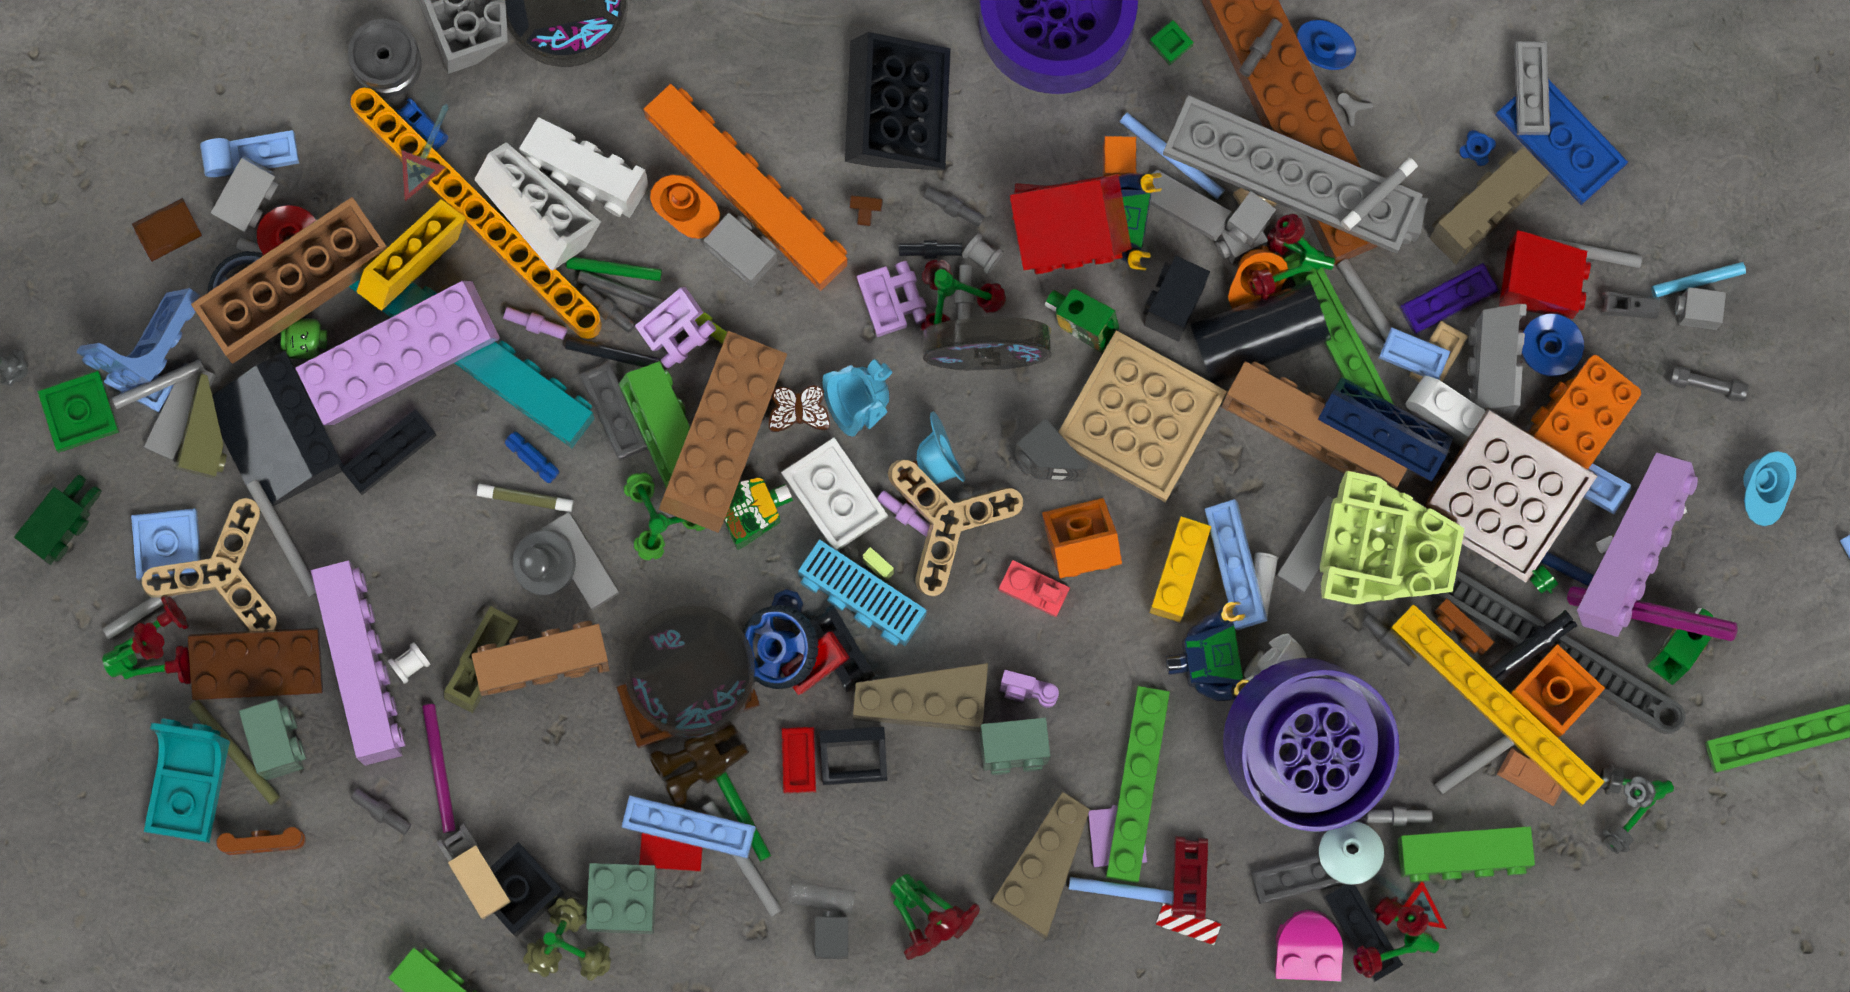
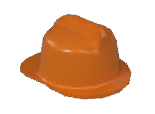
M671 174L660 178L651 189L650 201L653 209L687 237L696 239L707 237L719 224L720 212L716 202L700 187L695 179L689 176Z
M1264 245L1260 249H1254L1245 253L1239 261L1237 272L1230 285L1228 293L1230 306L1235 308L1261 298L1260 295L1254 296L1250 290L1248 279L1252 277V271L1268 269L1273 276L1288 270L1286 261L1281 256L1270 252L1268 247ZM1286 278L1275 282V292L1281 291Z

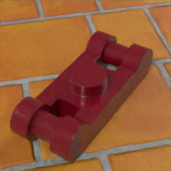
M1175 836L1171 917L1182 918V915H1194V919H1205L1208 838H1198L1197 841L1186 840L1184 836ZM1185 853L1196 854L1197 859H1186ZM1184 894H1195V902H1183Z

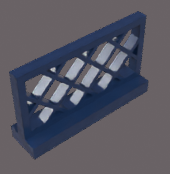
M1343 377L1340 378L1317 419L1430 481L1433 480L1447 456L1448 449L1454 438Z

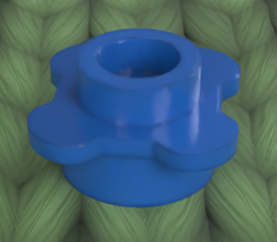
M1476 130L1469 131L1465 146H1462L1459 150L1460 156L1464 159L1470 158L1476 161L1478 166H1485L1489 162L1488 155L1490 151L1496 147V142L1493 138H1489L1487 135ZM1475 146H1480L1481 149L1477 151Z

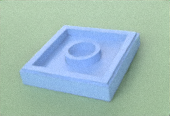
M195 508L131 515L135 569L138 580H142L144 573L153 567L201 560L198 514ZM186 569L180 575L197 574V572L193 569ZM175 571L168 572L170 577L175 575ZM159 574L152 575L153 578H160Z

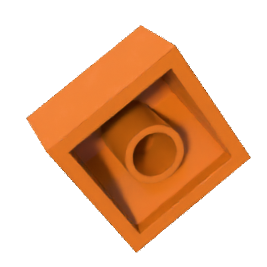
M1104 498L1042 512L1053 561L1060 579L1075 577L1082 573L1099 569L1105 570L1122 564L1117 531Z
M1557 644L1510 694L1559 738L1602 693L1605 687Z

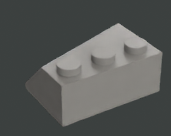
M418 0L448 74L478 64L508 42L505 0Z

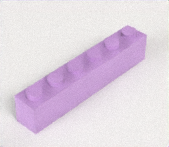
M1660 453L1655 454L1577 609L1582 626L1616 637L1619 636L1623 627L1628 626L1632 617V608L1636 600L1642 598L1645 591V582L1649 574L1655 572L1659 560L1658 556L1662 548L1668 546L1672 535L1671 530L1675 522L1679 521L1683 516L1684 503L1688 495H1692L1696 490L1698 478L1695 476L1691 462Z

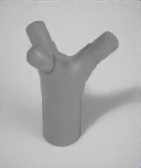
M1346 93L1340 94L1337 99L1338 103L1347 112L1350 126L1355 125V113L1358 110L1373 108L1372 103L1358 102Z

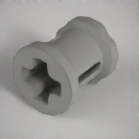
M977 233L963 251L962 257L965 259L971 258L984 268V273L989 274L1003 256L1004 251L994 249L982 240L981 234Z
M464 824L460 826L458 832L445 841L441 839L437 841L438 846L448 861L453 860L475 845L478 849L480 848Z

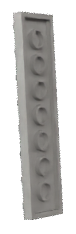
M1189 95L1163 151L1164 156L1249 192L1252 191L1261 197L1396 254L1401 247L1423 195L1399 184L1348 231L1343 227L1341 221L1386 178Z

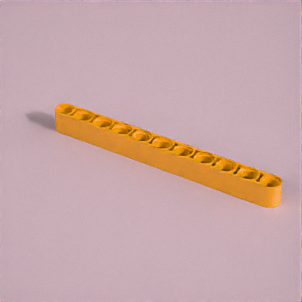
M359 88L352 94L350 100L351 107L358 120L402 163L404 146L408 143H416L418 148L412 155L445 167L426 186L439 199H442L465 216L464 224L581 338L591 339L599 334L602 323L597 309L556 269L552 271L523 236L371 88ZM365 100H372L374 102V106L370 110L362 111L359 109L360 104ZM389 121L396 123V127L391 132L381 131L384 123ZM407 160V168L412 173H414L412 167L414 165H417L418 170L426 169V166ZM425 173L421 174L423 181L430 176ZM452 186H460L462 188L461 193L456 197L446 195L447 190ZM475 207L484 209V213L480 218L472 219L468 217L471 209ZM496 229L506 231L505 237L498 241L492 240L490 235ZM523 250L528 253L527 259L523 262L512 260V256L517 251ZM547 272L550 274L549 281L545 284L534 282V278L538 273ZM569 294L573 299L567 306H560L556 303L560 295ZM588 315L595 318L594 324L589 328H582L578 325L579 320L583 316Z

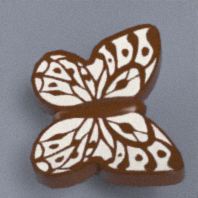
M809 386L801 394H796L787 387H779L773 391L772 398L778 407L771 411L769 419V430L771 432L784 431L794 423H805L818 430H828L830 428L827 409L820 405L824 399V390L820 386Z

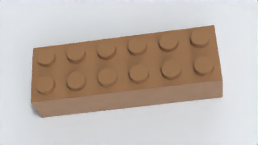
M351 197L191 305L224 354L233 364L361 279L363 270L388 247L356 201Z
M727 331L658 510L719 533L787 353Z
M1244 362L1226 395L1222 408L1343 474L1346 471L1379 477L1396 490L1407 470L1406 467L1317 420L1326 402L1319 395L1311 392L1307 395L1297 389L1298 386L1293 381L1284 377L1280 379L1268 374L1269 370L1265 366L1257 362H1252V364Z

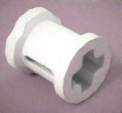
M414 642L410 644V649L395 660L392 658L388 660V663L404 684L408 682V677L420 668L431 665Z

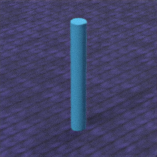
M1743 262L1653 285L1651 286L1652 294L1657 298L1686 290L1688 287L1695 288L1746 274V268Z

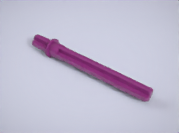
M1576 586L1571 587L1567 594L1568 603L1579 607L1587 589ZM1636 600L1632 608L1631 619L1728 641L1735 640L1738 632L1737 624L1728 620Z

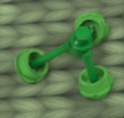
M643 472L641 474H632L627 478V484L624 485V493L635 502H643L651 517L649 520V528L651 530L642 532L639 538H636L634 541V549L638 551L639 557L649 561L652 558L659 559L664 554L663 547L665 542L660 533L664 532L669 525L682 522L686 528L696 529V531H702L705 527L676 516L668 517L665 513L657 512L650 500L654 494L655 484L652 482L653 478L650 474Z

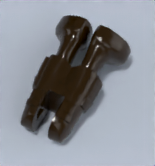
M734 724L726 725L710 733L698 734L684 741V750L665 754L662 751H654L649 754V759L661 779L669 776L676 769L689 762L695 764L693 768L664 781L665 788L676 807L685 804L687 791L698 780L706 784L722 776L727 771V768L749 753L745 743L731 748L724 754L720 751L718 745L728 741L738 733Z

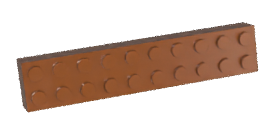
M1201 0L1262 126L1361 168L1279 0ZM1272 19L1280 21L1283 26L1272 41V49L1266 58H1261L1250 77L1242 75L1239 69L1250 54L1249 48L1256 37H1261ZM1307 216L1326 256L1335 258L1334 266L1345 259H1351L1377 247L1375 244Z

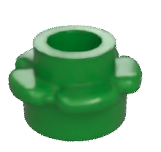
M1543 565L1536 570L1533 569L1532 573L1534 576L1529 579L1541 594L1546 590L1553 594L1552 590L1559 585L1558 582Z

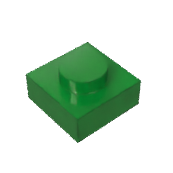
M1172 20L1150 39L1149 44L1170 66L1193 47L1194 42Z

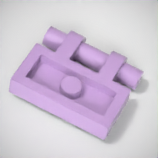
M907 261L895 265L899 275L891 278L887 266L856 276L877 337L906 328L907 323L904 317L906 314H913L916 324L923 323L927 316L924 310L927 307L925 300L922 297L920 298L915 285L917 282L915 272L910 270ZM899 287L904 288L908 300L901 304L895 292V289Z
M686 287L679 288L635 325L652 351H658L663 346L667 350L668 354L661 359L666 368L672 367L676 362H683L688 357L687 353L697 345L702 346L709 340L708 336L716 330L713 323L709 320L701 326L697 325L695 319L704 312ZM685 329L689 336L679 344L674 337Z
M1004 670L1000 691L1005 692V698L1023 702L1024 698L1031 699L1032 697L1038 699L1039 704L1045 708L1053 707L1056 704L1059 691L1055 685L1036 680L1035 677Z

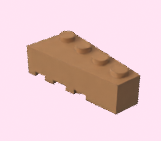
M585 621L574 624L573 630L561 632L559 628L542 632V637L529 640L528 636H522L509 640L510 645L497 648L496 644H488L478 647V652L471 655L481 695L486 696L522 689L526 687V682L531 680L533 685L552 683L558 679L559 674H564V677H570L571 679L582 677L590 671L589 668L597 667L598 673L610 671L599 624L592 625V621Z

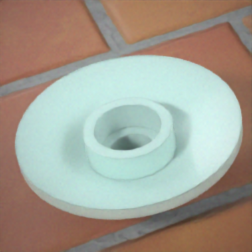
M1354 821L1341 828L1328 830L1324 834L1319 846V859L1325 872L1334 880L1349 885L1361 884L1373 878L1380 870L1384 859V847L1380 837L1371 827ZM1348 845H1355L1358 848V852L1350 854L1347 852L1346 847Z

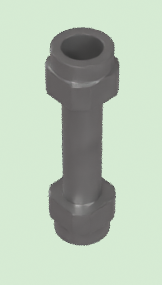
M1673 366L1669 378V384L1675 385V387L1684 389L1686 385L1722 393L1727 395L1728 400L1736 402L1745 401L1749 384L1743 383V381L1733 379L1730 383L1690 373V368L1683 366Z

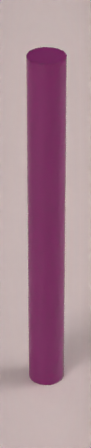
M428 704L422 706L442 828L443 833H451L456 831L436 708L435 704Z

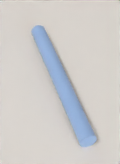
M1128 112L1120 120L1122 125L1218 200L1225 191L1221 186L1202 171L1164 156L1163 151L1167 143Z
M1070 877L1069 890L1172 904L1173 891L1077 877ZM1184 894L1183 902H1195V894Z

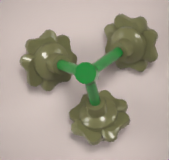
M559 897L556 903L549 907L548 912L551 914L549 920L552 924L557 925L558 928L555 933H546L543 939H538L535 944L529 943L527 945V953L523 957V961L529 964V972L538 973L542 977H547L549 973H556L559 969L558 963L562 959L561 953L556 952L557 948L560 947L578 956L582 965L581 975L587 977L589 981L594 980L597 976H603L609 971L611 958L608 946L598 942L593 947L580 950L565 942L562 937L563 932H567L569 929L572 932H577L579 927L587 921V917L584 915L586 911L585 906L578 904L575 898L569 897L565 900V898Z

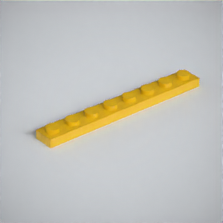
M1414 604L1391 627L1407 645L1581 807L1604 784V780Z

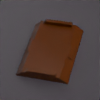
M183 198L132 223L151 262L202 236Z

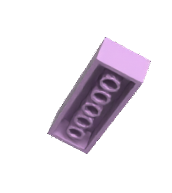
M461 281L296 367V370L323 425H335L499 340L500 337L473 282Z
M349 560L313 569L311 573L356 758L366 766L402 756L401 747L406 746L401 727L399 728L393 719V716L398 715V710L394 697H391L390 692H387L385 686L390 684V678L386 665L383 666L382 661H379L378 654L383 653L379 635H376L375 630H372L370 623L375 622V616L371 604H368L367 599H364L363 593L368 591L365 576L360 572L359 567L355 568Z

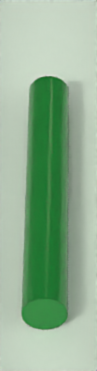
M579 257L570 258L566 266L567 269L661 282L662 269Z
M725 772L716 781L738 822L755 826L727 772ZM756 828L751 846L759 861L762 862L772 855Z

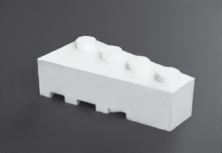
M538 117L519 148L520 154L539 170L542 168L551 173L550 178L562 186H566L568 183L577 188V193L591 202L597 199L604 203V208L611 214L618 217L623 214L630 218L649 187L645 169L636 165L631 170L622 158L614 154L606 158L596 145L588 141H582L578 144L575 142L576 137L572 133Z
M507 142L488 153L474 179L552 271L584 250L601 223L599 219Z

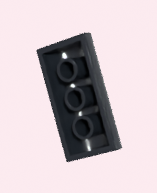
M1310 280L1270 294L1267 299L1259 298L1190 324L1212 383L1237 375L1245 361L1250 364L1257 362L1264 365L1332 340Z

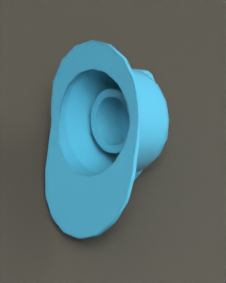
M933 411L930 413L933 432L918 447V466L936 485L956 476L963 482L965 481V476L953 454L945 428L937 414Z
M1780 451L1770 452L1761 459L1752 462L1745 470L1743 476L1746 489L1744 498L1745 510L1755 524L1761 526L1772 525L1781 517L1796 480V466L1788 454Z

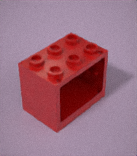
M1118 174L1031 188L1010 195L1023 271L1034 269L1035 274L1052 272L1054 269L1063 268V264L1065 270L1079 268L1085 264L1093 263L1092 259H1094L1095 265L1109 263L1115 259L1123 258L1122 252L1132 249Z

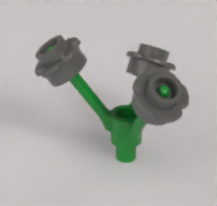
M1612 763L1608 768H1602L1600 778L1605 781L1601 786L1604 787L1605 794L1609 795L1610 792L1618 794L1622 785H1624V795L1627 796V803L1631 807L1639 808L1623 828L1613 824L1609 830H1603L1605 835L1603 843L1611 851L1619 854L1620 851L1626 853L1630 850L1629 846L1634 840L1628 832L1657 800L1663 799L1668 793H1672L1674 786L1670 780L1650 782L1643 776L1633 777L1632 780L1624 778V769L1616 767Z

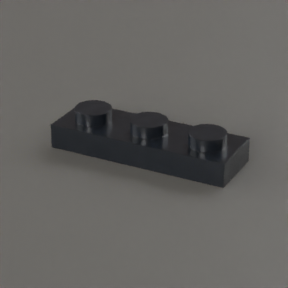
M415 409L343 466L341 471L359 493L363 495L437 435Z
M1345 884L1324 897L1325 902L1356 953L1360 946L1365 948L1375 947L1379 954L1394 950L1355 885ZM1398 956L1382 961L1381 971L1375 973L1371 977L1374 982L1403 966V963Z

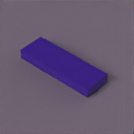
M1481 263L1400 306V310L1414 335L1497 293L1499 289L1484 263Z

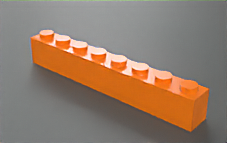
M669 84L644 108L645 118L770 240L819 291L823 290L847 267V257L845 256L847 251L838 241L833 240L831 242L823 235L825 229L814 218L808 220L801 213L803 210L802 206L792 196L786 198L779 191L781 189L779 183L769 174L765 177L757 169L759 167L757 161L749 153L746 152L743 155L735 147L737 142L728 132L723 131L720 133L713 126L715 121L704 109L699 112L691 104L693 102L692 97L683 88L680 87L677 90L672 84Z

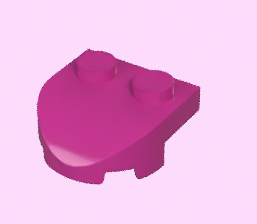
M1301 910L1293 913L1292 917L1279 926L1276 934L1275 978L1341 981L1343 943L1338 927L1326 914L1316 910Z

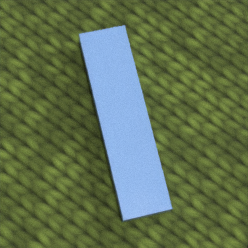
M1233 499L1205 508L1208 524L1211 526L1210 532L1228 603H1241L1233 608L1235 617L1245 614V618L1242 621H1233L1235 629L1240 630L1268 621L1238 502Z
M630 795L621 826L624 829L747 859L756 829L752 825Z

